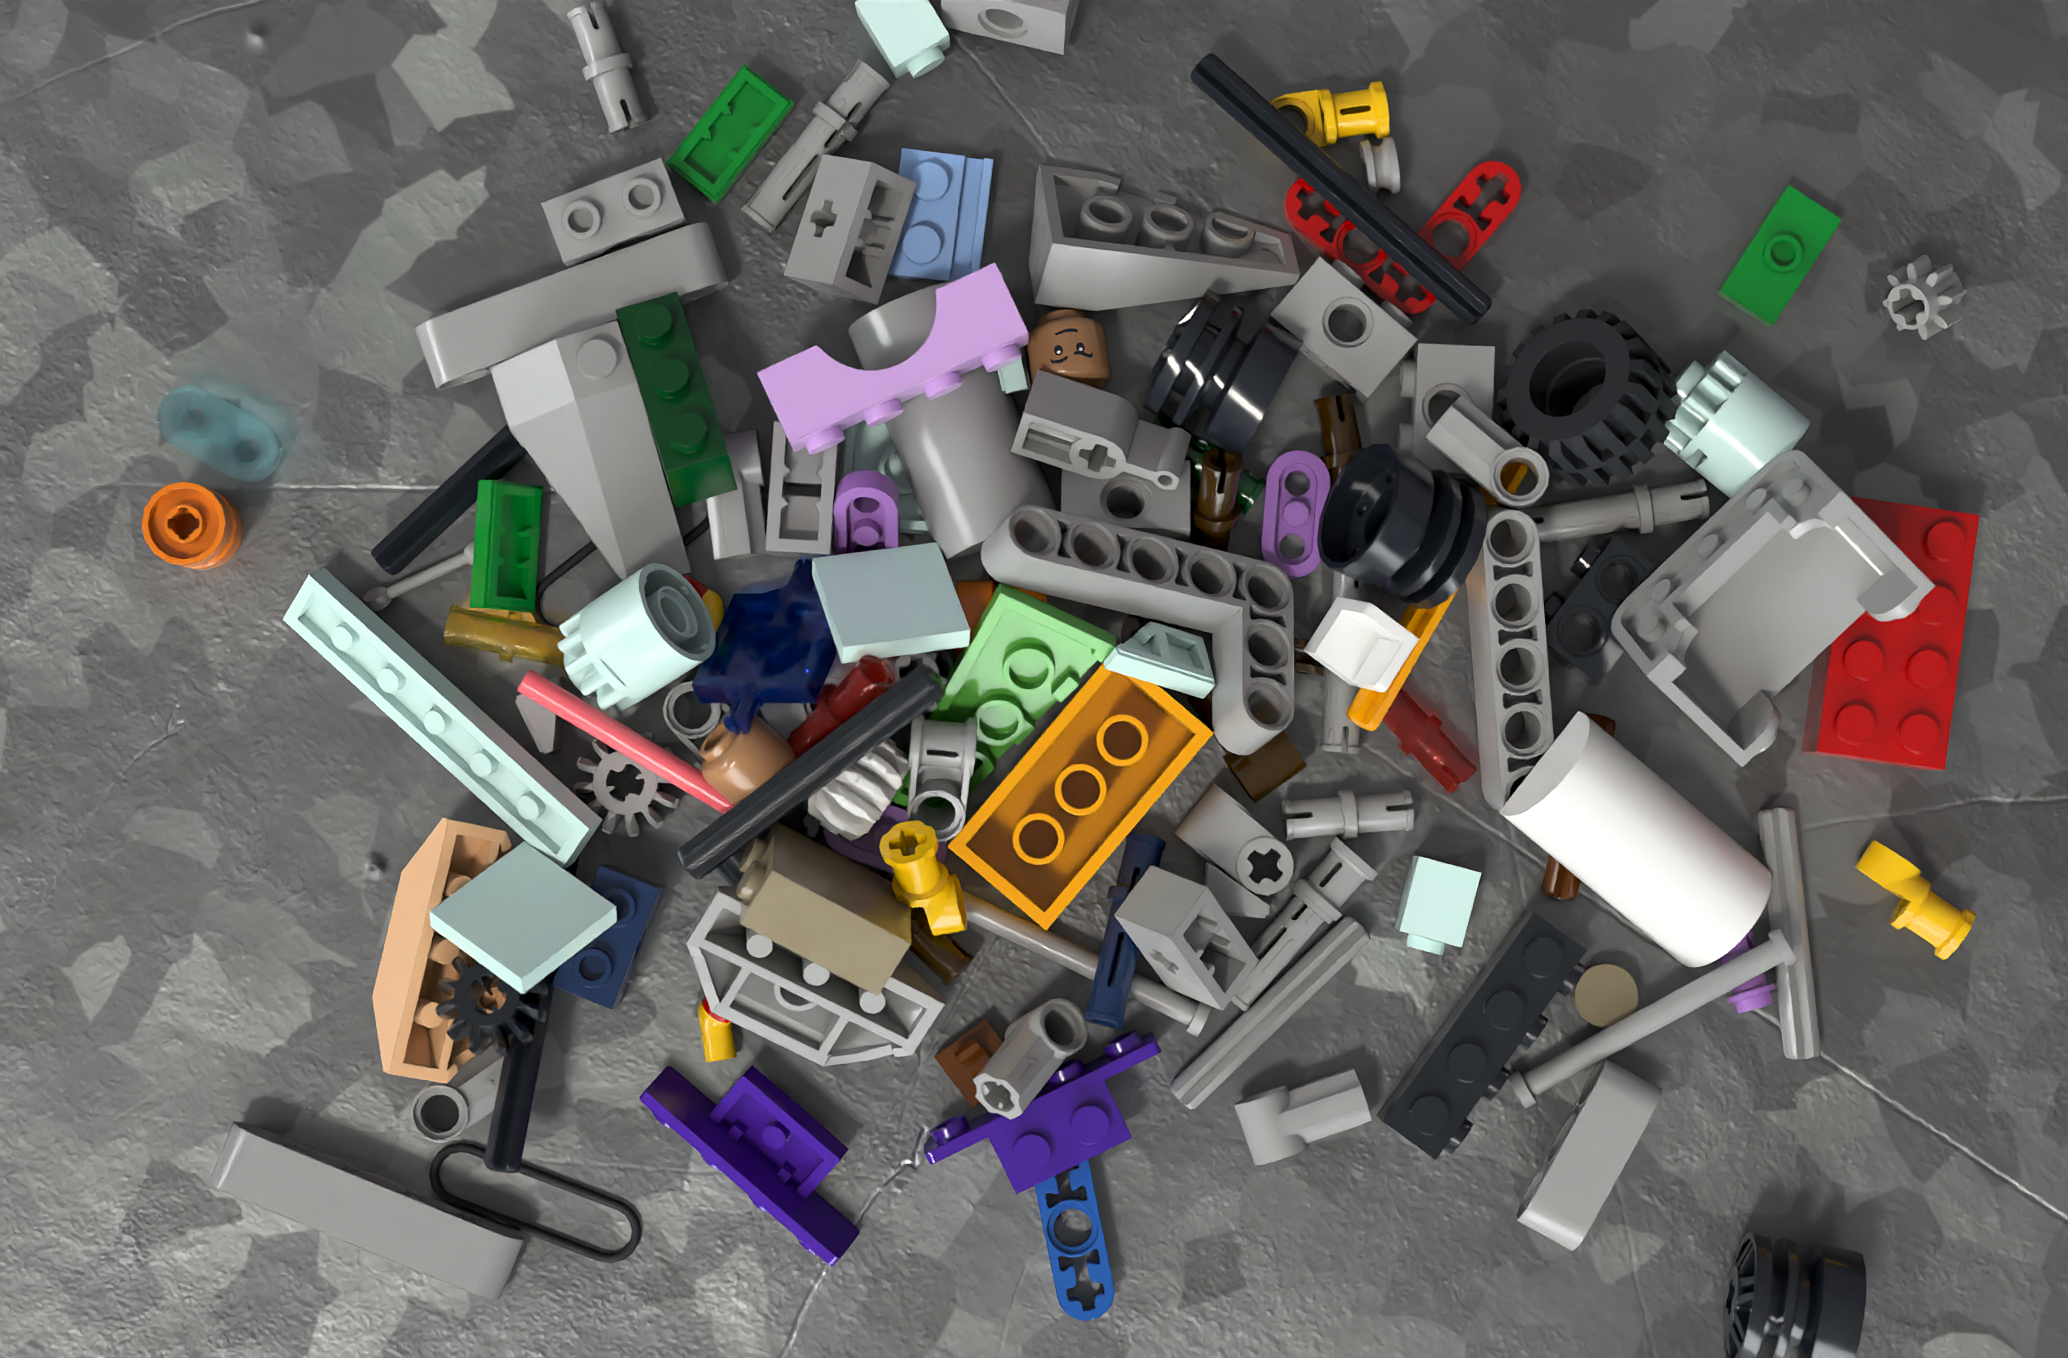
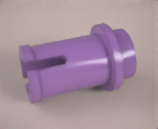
M1750 929L1735 947L1720 957L1722 965L1757 947L1753 937V929ZM1763 972L1730 990L1732 995L1726 997L1728 1004L1735 1003L1738 1014L1775 1003L1771 991L1777 989L1775 983H1768L1766 974Z

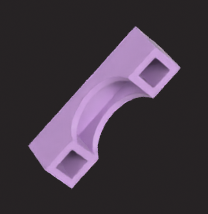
M993 263L936 289V315L932 330L921 348L910 358L898 365L882 370L855 369L837 362L815 345L757 372L793 452L806 447L809 454L812 455L827 450L843 441L845 437L842 430L863 420H866L868 427H874L897 417L904 412L901 403L925 392L927 399L932 400L957 389L963 384L960 375L984 365L989 373L1017 361L1022 357L1019 348L1028 344V331L996 263Z

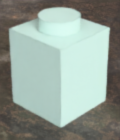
M857 0L855 2L858 17L896 79L908 72L911 73L913 78L920 77L936 68L946 59L942 51L950 47V36L929 0Z
M1413 855L1394 925L1395 930L1409 933L1405 946L1442 956L1446 944L1462 948L1481 873Z

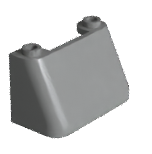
M1790 450L1776 456L1767 463L1623 601L1612 618L1611 631L1643 673L1743 767L1756 754L1766 750L1776 739L1781 715L1778 708L1771 701L1773 697L1865 611L1880 622L1902 619L1910 615L1918 607L1921 599L1935 585L1805 453L1799 450Z

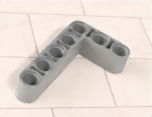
M1024 505L1016 508L983 542L980 552L982 564L989 575L1005 585L1212 633V673L1216 684L1212 689V724L1216 738L1228 751L1237 755L1252 754L1283 731L1293 720L1294 594L1289 578L1278 566L1269 562L1035 505Z

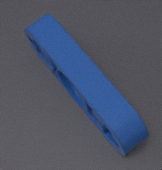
M1086 1160L1069 1169L1071 1190L1074 1191L1081 1186H1085L1086 1198L1070 1196L1062 1198L1052 1205H1048L1046 1193L1059 1194L1056 1175L1035 1185L1058 1302L1066 1314L1082 1321L1101 1317L1108 1311L1114 1299V1284L1089 1160ZM1067 1209L1083 1211L1089 1217L1092 1224L1088 1238L1077 1245L1063 1243L1054 1232L1055 1219L1061 1212ZM1097 1249L1099 1260H1086L1091 1282H1102L1104 1291L1094 1294V1305L1082 1307L1079 1297H1068L1067 1289L1076 1286L1077 1282L1074 1263L1072 1262L1062 1268L1060 1267L1058 1257H1081Z

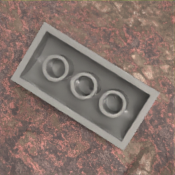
M954 281L933 285L907 294L872 310L856 320L849 327L848 334L863 370L890 368L914 355L925 343L932 330L936 315V289ZM984 365L960 375L963 384L941 397L928 400L924 392L902 402L901 405L904 412L885 422L932 541L938 543L946 564L981 551L983 542L1016 508L1024 505H1035L1059 511L1039 461L1011 452L1021 416L1012 394H1006L1005 391H1002L998 371L988 373Z

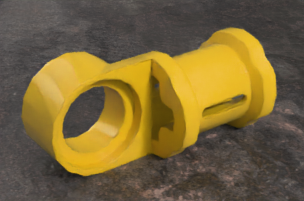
M1382 81L1370 82L1369 88L1331 94L1329 89L1326 88L1285 94L1270 102L1277 110L1292 108L1299 111L1306 123L1305 135L1319 147L1335 145L1337 138L1370 133H1374L1377 138L1389 136L1388 102Z
M905 821L893 826L881 838L879 845L883 861L892 866L895 873L892 887L896 899L907 904L909 907H924L934 936L965 931L967 929V917L960 881L956 873L948 874L946 866L937 860L936 852L939 843L934 829L921 821Z
M1875 840L1872 841L1855 867L1900 898V901L1893 910L1889 924L1897 930L1903 927L1910 929L1935 947L1934 954L1942 960L1947 959L1960 946L1969 933L1976 918V913L1968 907L1959 910L1930 890L1931 883L1920 876L1921 871L1886 846Z

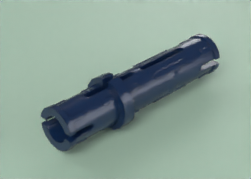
M1129 832L1125 838L1126 845L1116 886H1110L1108 889L1106 901L1111 904L1098 956L1087 1011L1084 1012L1083 1017L1087 1022L1115 1029H1123L1124 1026L1123 1019L1140 950L1114 914L1125 901L1130 891L1134 889L1137 875H1139L1138 883L1151 865L1159 868L1162 852L1166 846V842L1158 837L1136 832ZM1122 939H1124L1114 983L1111 987L1116 961L1120 949V944Z

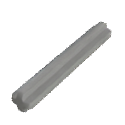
M1790 807L1767 808L1759 812L1758 822L1763 865L1770 871L1772 877L1771 892L1767 901L1770 932L1779 927L1798 960L1788 967L1785 966L1784 962L1774 966L1784 1055L1789 1059H1810L1820 1055L1821 1046L1795 812Z
M1349 915L1339 920L1261 995L1247 1012H1244L1171 1082L1170 1089L1177 1099L1189 1109L1197 1108L1369 942L1370 936L1364 927Z

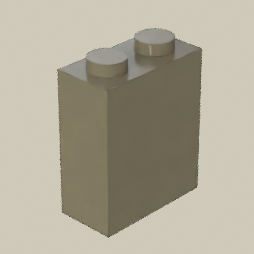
M780 822L772 826L765 839L758 836L749 843L738 866V870L744 873L736 890V896L742 898L740 924L878 996L911 945V907L896 899L892 882Z

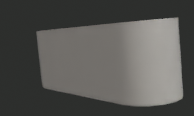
M1608 1058L1601 1060L1587 1080L1525 1192L1517 1209L1515 1219L1570 1251H1574L1591 1228L1660 1101L1662 1089Z

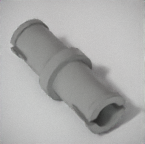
M605 0L591 2V8L588 10L585 5L569 11L567 16L572 23L587 64L582 69L587 83L593 82L609 125L610 135L625 132L624 128L628 127V125L630 130L649 121L647 115L644 114L629 73V69L634 66L630 54L622 53L606 9L607 4Z
M1340 790L1337 793V797L1294 801L1289 799L1282 800L1281 821H1286V825L1282 826L1284 839L1293 840V838L1340 835L1342 841L1356 840L1358 833L1391 830L1411 831L1414 827V809L1408 810V805L1413 803L1410 790H1402L1401 792L1354 796L1353 790Z

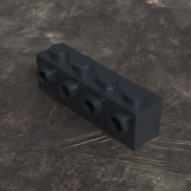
M1524 910L1376 1116L1435 1160L1443 1149L1449 1154L1454 1153L1473 1126V1123L1466 1117L1479 1099L1482 1097L1487 1102H1490L1508 1079L1511 1071L1504 1065L1519 1045L1527 1050L1545 1028L1548 1018L1541 1013L1556 993L1563 998L1566 997L1580 980L1586 967L1579 961L1587 949L1536 912Z

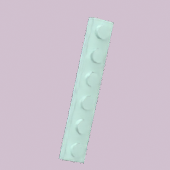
M323 567L309 574L283 620L528 844L563 869L573 864L602 822V819L328 570Z

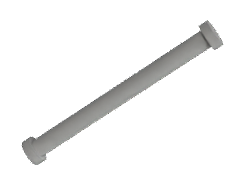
M962 890L968 921L1094 980L1098 954ZM1116 963V966H1115V970H1114V974H1113V979H1112L1111 987L1113 986V983H1114V979H1115V975H1116V971H1117V966H1118L1117 963ZM1134 973L1129 998L1186 1024V1032L1198 1037L1212 1006L1200 1001L1197 1002L1145 976Z
M1779 927L1767 933L1770 940L1523 1074L1519 1069L1511 1072L1508 1079L1525 1109L1537 1103L1535 1096L1774 966L1784 962L1786 967L1796 963L1798 960Z

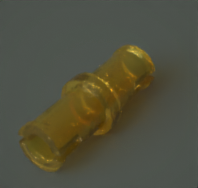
M451 605L445 628L444 645H456L500 654L499 661L513 663L515 657L559 666L565 669L564 653L558 648V642L566 637L560 628L522 620V613L509 611L508 616L505 617L461 608L459 605Z

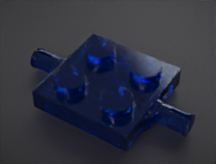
M802 559L796 561L787 585H784L782 588L765 593L733 595L716 631L714 652L708 659L702 662L691 685L700 703H732L723 722L724 726L734 734L740 735V731H742L743 735L748 734L759 707L764 704L816 703L838 651L819 594L812 590L815 583L812 577V560L805 559V562Z

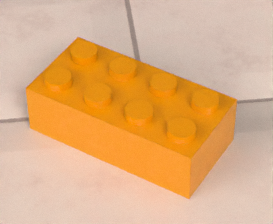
M1103 663L947 847L1043 929L1047 930L1214 732L1158 685L1107 670Z

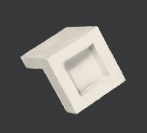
M1337 597L1303 651L1349 685L1383 693L1390 686L1419 638L1375 605L1369 602Z

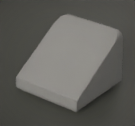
M557 676L550 680L566 690L565 677ZM523 694L516 696L517 700L515 703L539 752L545 755H553L561 750L563 718Z
M1205 863L1204 886L1208 887L1227 915L1265 918L1266 915H1269L1270 906L1212 864Z

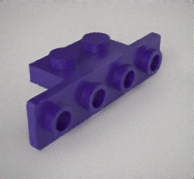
M1137 1030L1128 1031L1103 1045L1106 1054L1084 1065L1080 1058H1074L1062 1063L1024 1112L1014 1119L1010 1120L1004 1115L988 1111L970 1121H967L965 1115L961 1114L940 1123L930 1130L933 1139L924 1143V1154L929 1164H935L981 1140L989 1138L1017 1195L1131 1139V1133L1105 1080L1160 1053L1161 1049L1153 1032L1140 1037Z
M753 1065L718 1105H715L671 1066H667L640 1095V1101L652 1111L654 1117L662 1125L677 1132L700 1152L703 1160L709 1166L723 1172L748 1194L750 1200L757 1208L770 1213L797 1237L799 1243L808 1252L819 1256L828 1265L834 1266L860 1232L855 1225L814 1191L849 1149Z

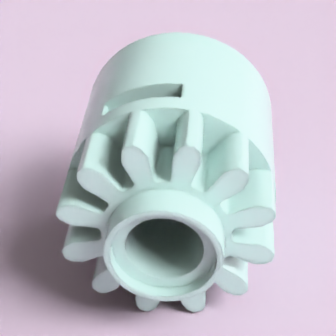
M1724 350L1706 368L1696 360H1692L1674 380L1678 394L1672 397L1671 400L1677 405L1675 419L1665 423V427L1670 433L1664 445L1731 499L1767 463L1776 456L1792 450L1806 432L1811 421Z
M651 563L587 604L583 609L560 624V630L566 638L558 642V648L564 653L566 672L577 689L584 696L597 698L598 705L602 710H606L613 705L617 712L622 713L708 659L714 652L716 637L714 625L707 607L693 586L671 567L660 563Z

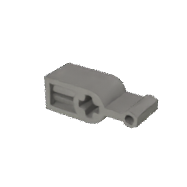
M1037 369L1011 452L1090 478L1100 480L1111 479L1123 471L1151 480L1161 489L1176 490L1192 435L1178 427L1167 429L1139 420L1135 407L1128 400L1118 395Z

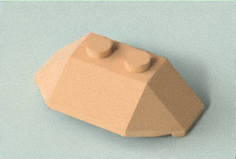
M442 818L401 872L372 995L383 1072L448 1083L459 1072L458 1068L476 1056V1054H473L468 1049L469 1036L461 1041L454 1042L447 1035V1030L455 1019H441L436 1013V1006L454 998L439 990L437 987L441 978H449L458 981L461 977L451 963L452 960L460 956L470 967L476 965V960L431 927L429 911L512 850L510 848L512 844L506 831ZM498 987L492 988L493 996L484 992L479 999V1003L487 1011V1014L493 1013L492 1005H495L499 1010L506 1001Z

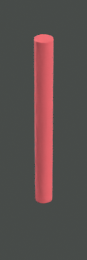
M532 669L527 672L520 683L517 691L720 813L725 814L734 807L733 804L705 781L701 770Z

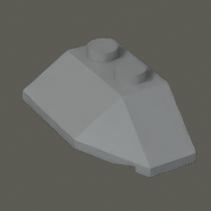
M738 886L717 887L686 938L687 947L693 958L711 1012L823 1067L869 1061L894 1054V1057L913 1055L945 1005V1001L903 959L895 968L880 994L876 996L741 925L742 898L736 896Z

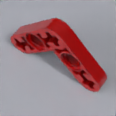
M1488 161L1480 163L1470 171L1417 234L1436 250L1432 241L1435 228L1446 222L1460 225L1468 237L1466 250L1461 255L1455 257L1442 256L1461 271L1517 205L1521 196L1519 176L1512 167L1503 162ZM1495 177H1498L1505 183L1501 190V195L1507 201L1504 205H1501L1493 200L1477 217L1478 220L1488 223V227L1481 231L1469 214L1454 208L1453 205L1456 201L1460 200L1465 209L1468 210L1482 191L1476 180L1481 178L1489 183ZM1299 178L1291 185L1285 196L1283 206L1288 224L1332 263L1335 259H1338L1357 273L1365 283L1362 288L1380 304L1386 300L1402 311L1408 318L1421 315L1436 301L1437 298L1421 284L1419 290L1425 296L1421 302L1414 297L1408 298L1404 303L1399 301L1395 296L1399 285L1387 273L1382 277L1380 284H1377L1369 275L1381 268L1388 255L1379 248L1378 255L1369 263L1359 264L1349 260L1343 250V239L1349 232L1358 228L1347 220L1339 227L1332 243H1329L1321 236L1330 227L1326 221L1315 214L1308 220L1301 218L1298 214L1302 202L1296 196L1303 192L1311 197L1316 191L1302 178ZM1325 200L1323 209L1337 220L1340 212ZM1394 262L1391 266L1402 277L1408 278L1411 276L1398 263Z

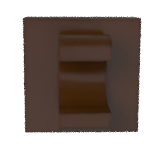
M984 1018L935 1055V1059L972 1108L980 1103L975 1097L977 1087L973 1079L1004 1042L987 1018Z

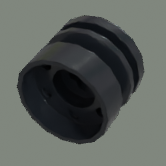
M1207 289L1202 299L1180 318L1152 369L1149 396L1143 408L1158 415L1170 392L1174 391L1183 396L1184 399L1171 422L1172 424L1180 428L1197 407L1201 406L1210 411L1202 440L1223 452L1225 449H1229L1241 456L1304 341L1266 322L1259 328L1248 344L1236 337L1243 319L1244 308L1235 305L1222 329L1210 324L1209 321L1222 296Z
M1372 444L1357 453L1343 468L1327 495L1319 518L1317 534L1320 559L1330 569L1363 584H1375L1384 594L1391 597H1399L1404 603L1412 607L1432 609L1447 601L1464 583L1478 559L1486 536L1488 517L1484 495L1474 485L1461 479H1454L1443 470H1430L1420 459L1389 444Z
M1748 1232L1742 1239L1725 1288L1722 1311L1725 1358H1783L1788 1347L1789 1358H1855L1860 1343L1866 1303V1266L1863 1255L1854 1250L1815 1244L1809 1250L1803 1266L1799 1270L1798 1252L1794 1241L1780 1237L1772 1249L1770 1237L1764 1234Z

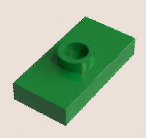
M743 64L668 159L666 165L718 206L795 108V104L751 68Z
M1788 185L1780 194L1716 294L1770 328L1786 307L1842 219Z
M478 480L470 608L535 613L543 486L498 480Z

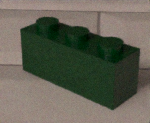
M678 292L616 309L626 349L675 507H681L737 490L729 453Z

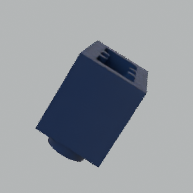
M603 864L598 866L590 888L616 906L617 922L561 964L551 986L613 1009L621 1003L666 887L612 865Z

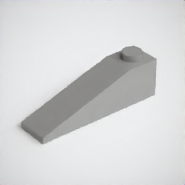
M1039 165L1036 177L1028 263L1035 304L1050 305L1058 309L1075 308L1101 311L1203 297L1207 289L1221 295L1295 285L1298 282L1300 271L1290 234L1220 211L1204 218L1175 206L1177 197L1159 191L1156 194L1155 200L1152 201L1119 190L1122 179L1104 173Z
M617 320L554 339L490 367L489 370L510 432L522 448L524 447L546 476L548 483L557 495L561 496L582 524L586 534L620 580L627 579L651 563L664 564L681 575L691 573L639 386Z

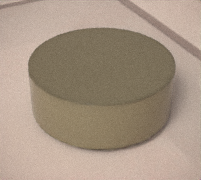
M1598 963L1587 967L1580 980L1572 989V1002L1576 1012L1583 1020L1597 1027L1608 1028L1632 1015L1638 1004V988L1633 977L1623 968L1613 964Z

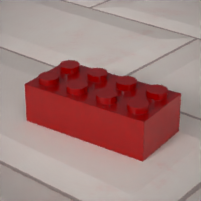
M1851 496L1849 498L1903 552L1935 587L1921 599L1918 607L1910 615L1902 619L1880 622L1865 611L1814 659L1801 753L1926 771L1945 770L1980 515Z

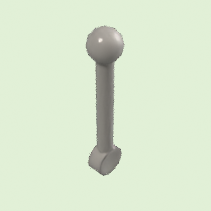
M474 541L465 546L463 553L389 587L377 586L372 588L363 596L364 602L372 611H379L388 606L391 600L399 595L467 564L473 565Z

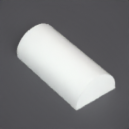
M1580 711L1576 713L1499 811L1501 815L1663 949L1688 967L1694 968L1710 964L1735 947L1758 920L1771 892L1772 877L1765 865Z

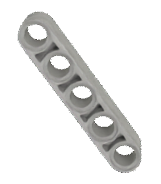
M701 222L670 231L437 316L415 327V332L437 390H442L490 375V367L554 339L616 320L620 327L616 309L673 292H678L680 302L684 304L714 293L729 285L730 282L709 224Z
M1486 505L1488 510L1486 536L1478 559L1466 578L1482 791L1488 804L1495 810L1500 811L1510 798V788L1513 782L1521 776H1528L1554 743L1537 527L1528 515L1519 510L1497 505ZM1505 520L1509 524L1511 531L1510 540L1501 551L1495 552L1490 542L1491 532L1496 524ZM1511 584L1515 592V602L1511 610L1500 616L1495 606L1496 596L1500 589L1505 585ZM1516 648L1520 656L1519 667L1511 677L1504 679L1500 671L1501 660L1505 653L1510 649ZM1521 711L1525 720L1524 729L1518 738L1508 742L1505 736V725L1513 714Z
M233 1121L209 1180V1184L229 1195L470 1293L494 1300L500 1299L524 1241L521 1235L499 1224L265 1129L238 1121Z

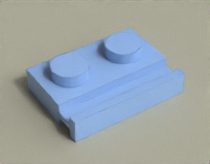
M902 148L899 175L917 183L887 277L941 284L956 281L981 269L994 164L993 159L984 158L983 160L967 158L963 155Z

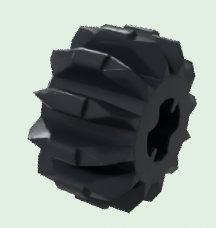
M460 956L454 958L451 963L461 977L458 981L441 978L437 985L441 992L454 997L436 1006V1013L441 1019H455L450 1024L447 1035L454 1042L461 1041L469 1036L468 1049L476 1055H481L484 1052L490 1038L492 1039L495 1051L500 1056L509 1054L510 1044L508 1035L512 1033L524 1044L531 1042L533 1036L523 1023L526 1019L534 1022L545 1021L547 1016L545 1010L530 1002L548 994L547 985L543 981H539L524 994H521L478 961H476V965L470 967ZM498 987L506 1001L499 1010L495 1005H492L493 1013L487 1014V1011L479 1003V999L484 992L493 996L492 988Z

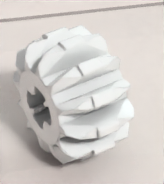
M888 738L808 799V813L821 821L820 825L835 835L839 833L850 841L862 837L863 834L869 832L876 820L880 819L883 811L892 802V798L901 787L902 780L908 772L907 754L895 746L896 743Z

